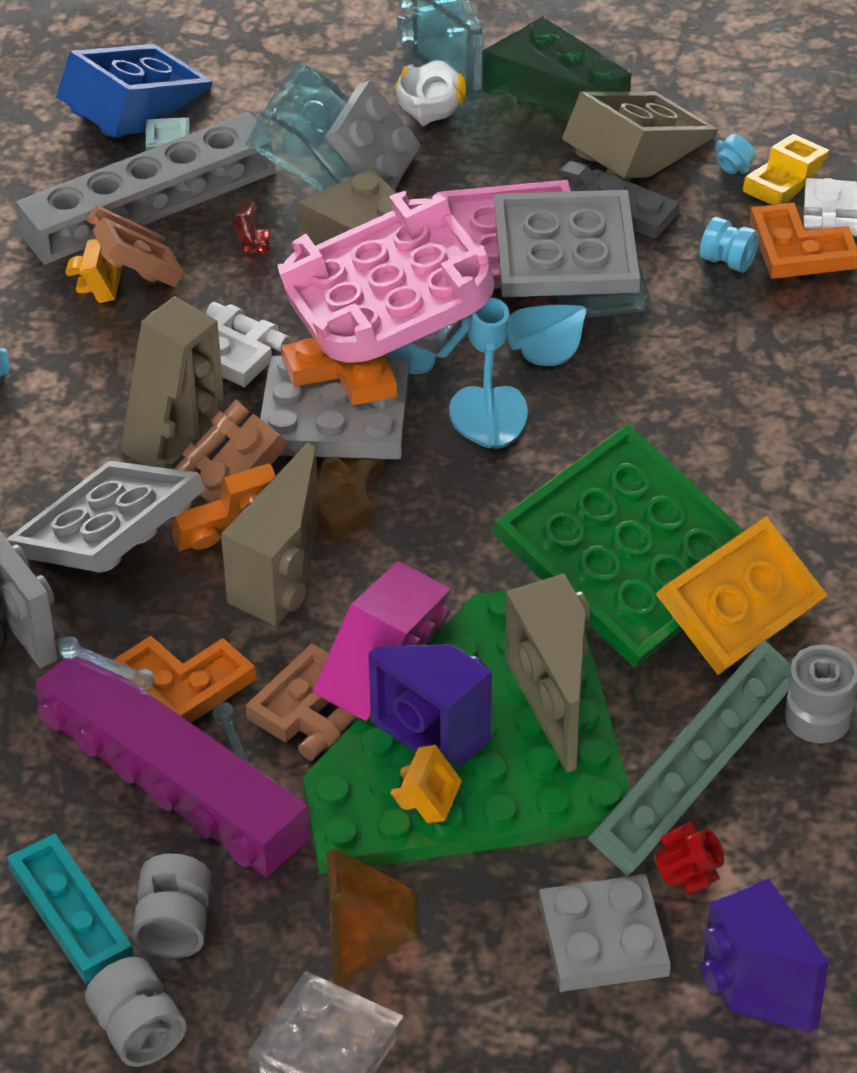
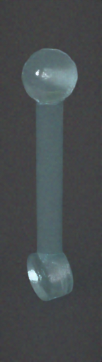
M64 637L58 643L59 653L63 658L71 659L76 656L133 680L135 686L139 689H148L154 682V676L149 670L141 669L136 671L79 646V641L75 637Z
M221 703L213 709L214 721L219 725H223L234 754L249 763L232 722L234 719L233 707L228 703Z

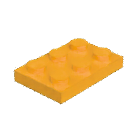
M767 516L666 584L656 593L657 597L717 675L723 673L752 652L764 640H769L828 596Z

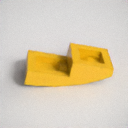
M792 134L771 147L768 163L745 177L742 192L771 205L785 204L805 187L806 178L814 177L827 160L830 150Z

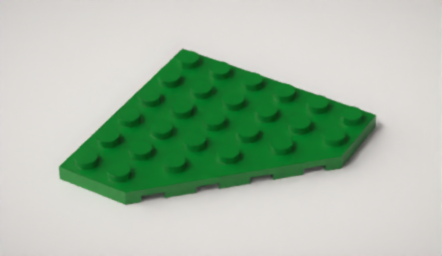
M508 590L473 594L427 645L453 644L467 655L479 658L492 671L491 741L455 771L462 782L446 820L443 822L427 823L416 808L410 810L402 809L390 794L392 789L401 787L404 779L400 775V770L405 766L411 765L415 753L373 724L371 716L367 721L358 718L303 777L304 796L306 804L309 805L310 829L319 875L590 836L630 791L586 630L584 634L589 652L587 656L583 657L577 768L566 773L505 661L506 591Z

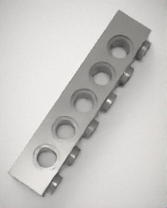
M249 112L240 114L16 201L20 235L44 265L85 249L87 241L97 239L93 232L96 226L89 223L86 219L96 205L144 226L275 174L274 139Z

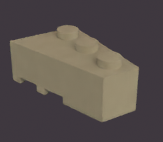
M369 169L297 202L299 237L307 234L313 244L318 245L393 211L389 196L397 194V192L372 169Z
M175 296L157 310L152 311L147 318L141 321L120 450L121 453L141 465L173 469L184 458L181 453L190 443L195 446L213 424L210 420L217 412H225L218 321Z

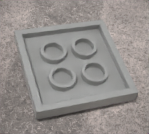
M628 190L494 194L502 297L639 293L640 274Z
M270 356L260 419L289 443L280 456H295L309 443L316 446V457L401 459L409 384V360L385 357L397 381V398L351 406L339 379L293 386L282 362V356Z
M109 460L8 537L7 540L11 546L18 544L24 551L27 559L95 571L97 573L105 572L116 567L121 562V556L136 544L150 540L156 534V529L169 518L180 515L188 510L191 506V501L204 492L206 488L197 472Z

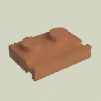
M98 205L87 216V221L96 226L93 232L102 247L100 250L101 254L112 265L116 267L125 265L136 270L143 278L150 282L159 280L172 287H175L185 275L170 247L162 244L165 240L163 235Z

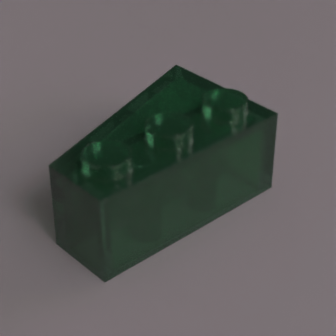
M544 16L482 50V92L494 95L496 90L511 94L517 97V104L529 107L531 102L549 107L552 109V116L567 121L571 117L580 92H631V72Z

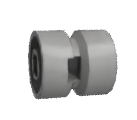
M823 644L809 646L799 651L793 658L784 717L787 727L801 739L819 744L834 742L842 738L850 729L857 689V663L848 652L835 646Z
M166 853L154 856L143 864L140 870L137 892L138 904L135 907L132 928L133 942L140 950L163 959L185 958L200 951L204 944L207 921L206 908L209 904L211 872L204 863L194 857L183 854Z
M129 957L120 959L97 973L87 986L84 994L86 1004L99 1025L106 1030L108 1040L121 1061L127 1066L140 1067L152 1064L174 1050L183 1039L187 1030L186 1020L172 998L164 992L163 984L151 965L144 958Z

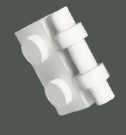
M806 178L803 227L805 231L849 226L852 236L857 237V182L830 178Z
M212 302L207 309L206 314L218 321L222 377L244 388L269 364L270 356H272L271 348L281 352V345L290 344L291 342L290 336L280 332L277 325L267 320L258 322L245 316L243 309L232 304L223 306L217 302Z

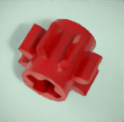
M689 822L661 836L660 839L665 847L657 851L656 863L662 878L668 885L678 887L684 884L687 894L690 895L720 880V876L715 869L723 866L725 857L721 843L712 831L703 829L697 832L694 823Z

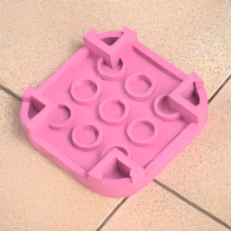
M406 191L389 196L393 211L316 246L307 234L291 242L294 252L284 264L277 265L285 291L297 315L320 349L331 359L349 363L364 362L383 356L468 317L482 308L491 298L495 282L483 245L477 247L453 217L445 197L436 193L432 200L426 198L408 200Z

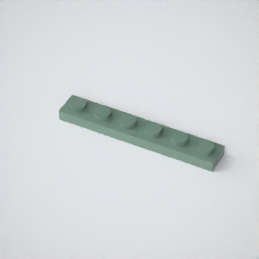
M764 640L587 839L626 876L631 874L659 843L661 836L671 829L787 694L791 664L767 641Z

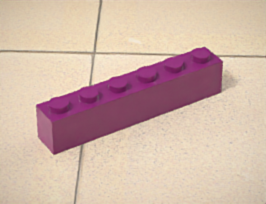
M81 646L35 682L39 703L37 707L38 714L49 728L55 731L60 729L76 741L84 753L91 757L98 756L112 766L115 773L123 781L129 784L134 782L148 792L159 807L166 811L173 810L187 820L198 835L205 839L212 838L222 845L238 864L244 867L251 866L267 878L311 839L309 805Z

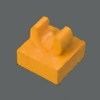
M93 239L87 241L83 256H75L68 260L65 273L67 276L82 275L78 277L75 290L77 293L86 294L92 291L98 303L112 301L116 297L122 268L108 262L100 252L102 247L99 241Z
M436 745L418 747L411 765L405 766L400 770V775L404 779L401 787L392 789L390 794L402 809L410 810L416 808L427 823L443 822L447 818L462 780Z

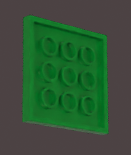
M627 423L497 519L491 532L541 580L565 574L574 591H581L587 600L590 620L586 623L630 665L636 668L683 630L657 597L656 593L666 584L745 530Z

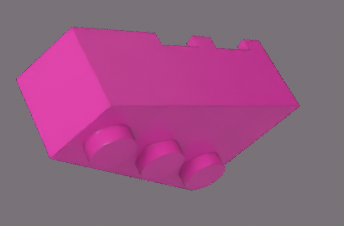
M399 561L396 562L350 605L312 693L367 721L371 716L368 653L375 647L427 645L432 634L438 635L450 614L451 609L444 604L451 588Z

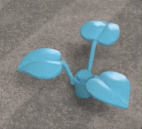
M490 298L482 308L472 313L471 317L462 319L461 327L449 341L447 328L444 327L384 356L393 359L409 360V374H423L433 368L436 356L447 357L468 332L469 341L474 348L485 353L484 388L469 386L459 390L453 396L449 405L450 421L453 427L465 438L486 448L499 449L512 444L522 434L527 422L528 408L525 398L518 389L512 386L492 388L494 351L504 344L506 338L510 349L518 350L521 348L524 358L533 364L556 366L566 363L576 354L579 348L586 307L561 304L541 305L520 309L509 316V309L504 302L496 298Z

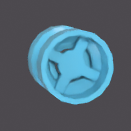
M715 216L709 222L700 244V258L714 263L720 260L727 262L730 269L744 273L748 270L756 255L760 238L759 232L745 226L740 229L732 227L730 221Z

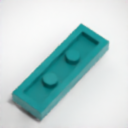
M56 834L7 856L10 872L85 984L90 982L106 966L120 959L134 957L132 944Z

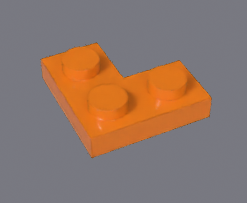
M794 203L751 207L750 223L752 229L759 232V248L771 279L857 269V246L849 226L805 231Z
M313 338L281 345L282 362L293 386L339 379L351 406L397 398V381L384 355L364 362L346 363L331 359L320 349Z
M271 463L224 477L221 498L219 500L188 509L184 513L174 516L172 537L178 552L191 547L194 550H202L216 544L220 540L221 534L276 477Z
M149 636L110 661L112 669L190 723L256 680L255 665L224 638H221L183 664L152 636Z

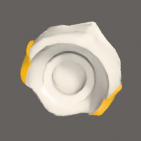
M435 60L421 67H414L412 64L404 66L394 89L398 97V103L402 106L403 110L424 127L432 121L447 118L456 111L458 106L463 105L466 97V78L448 63Z

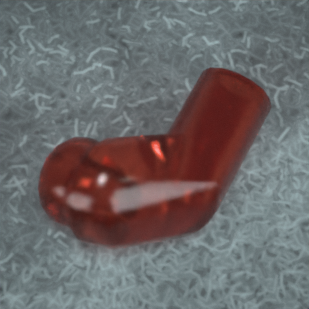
M247 200L238 205L233 225L244 251L252 255L255 252L266 253L270 250L271 241H269L271 234L267 229H256L255 223L259 210L254 202Z

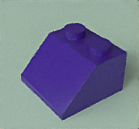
M453 644L375 647L368 653L371 722L414 753H416L418 747L436 745L455 771L491 741L492 671L479 658L467 655Z
M767 878L710 902L707 928L704 930V961L700 964L701 974L708 989L713 994L719 993L733 1012L807 1032L819 1028L829 961L771 880Z

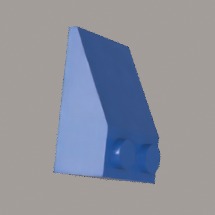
M155 44L75 50L69 53L56 97L69 105L71 112L75 115L90 119L99 125L100 131L105 135L113 138H123L124 135L144 133L146 131L147 119L167 118L210 90L213 81Z

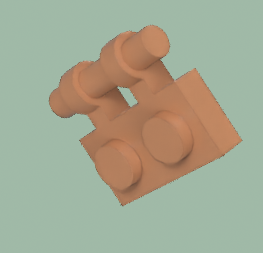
M236 399L224 413L221 411L217 412L210 420L213 424L195 446L190 443L181 453L184 458L174 468L175 470L190 472L201 471L199 475L206 490L200 496L208 503L221 498L224 477L268 463L272 465L289 445L279 433L255 414H252L240 428L238 425L250 411ZM227 438H229L230 440L227 442V444L220 450V452L212 460H210L209 458L211 457V455L219 448V446Z
M313 643L245 705L246 719L285 743L299 731L308 735L298 745V749L303 757L311 761L322 751L327 752L341 737V733L359 718L339 706L327 718L318 713L329 701L312 693L329 653Z

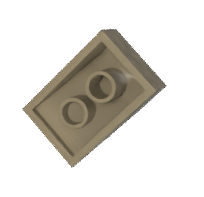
M580 92L562 139L576 148L575 153L578 156L589 161L601 163L607 167L606 172L629 182L631 178L653 176L713 139L718 129L657 92Z
M307 443L221 534L227 603L274 626H277L290 611H296L306 595L307 579L319 519L316 446Z
M561 574L506 591L505 661L567 773L577 768L583 657L587 656L589 652L584 632L585 622L590 620V610L581 591L575 592L565 574Z

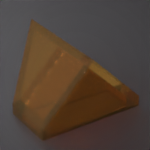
M333 848L327 853L333 981L334 990H336L417 936L414 890Z

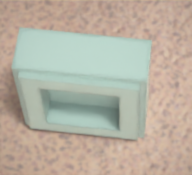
M189 118L147 119L146 151L189 135Z

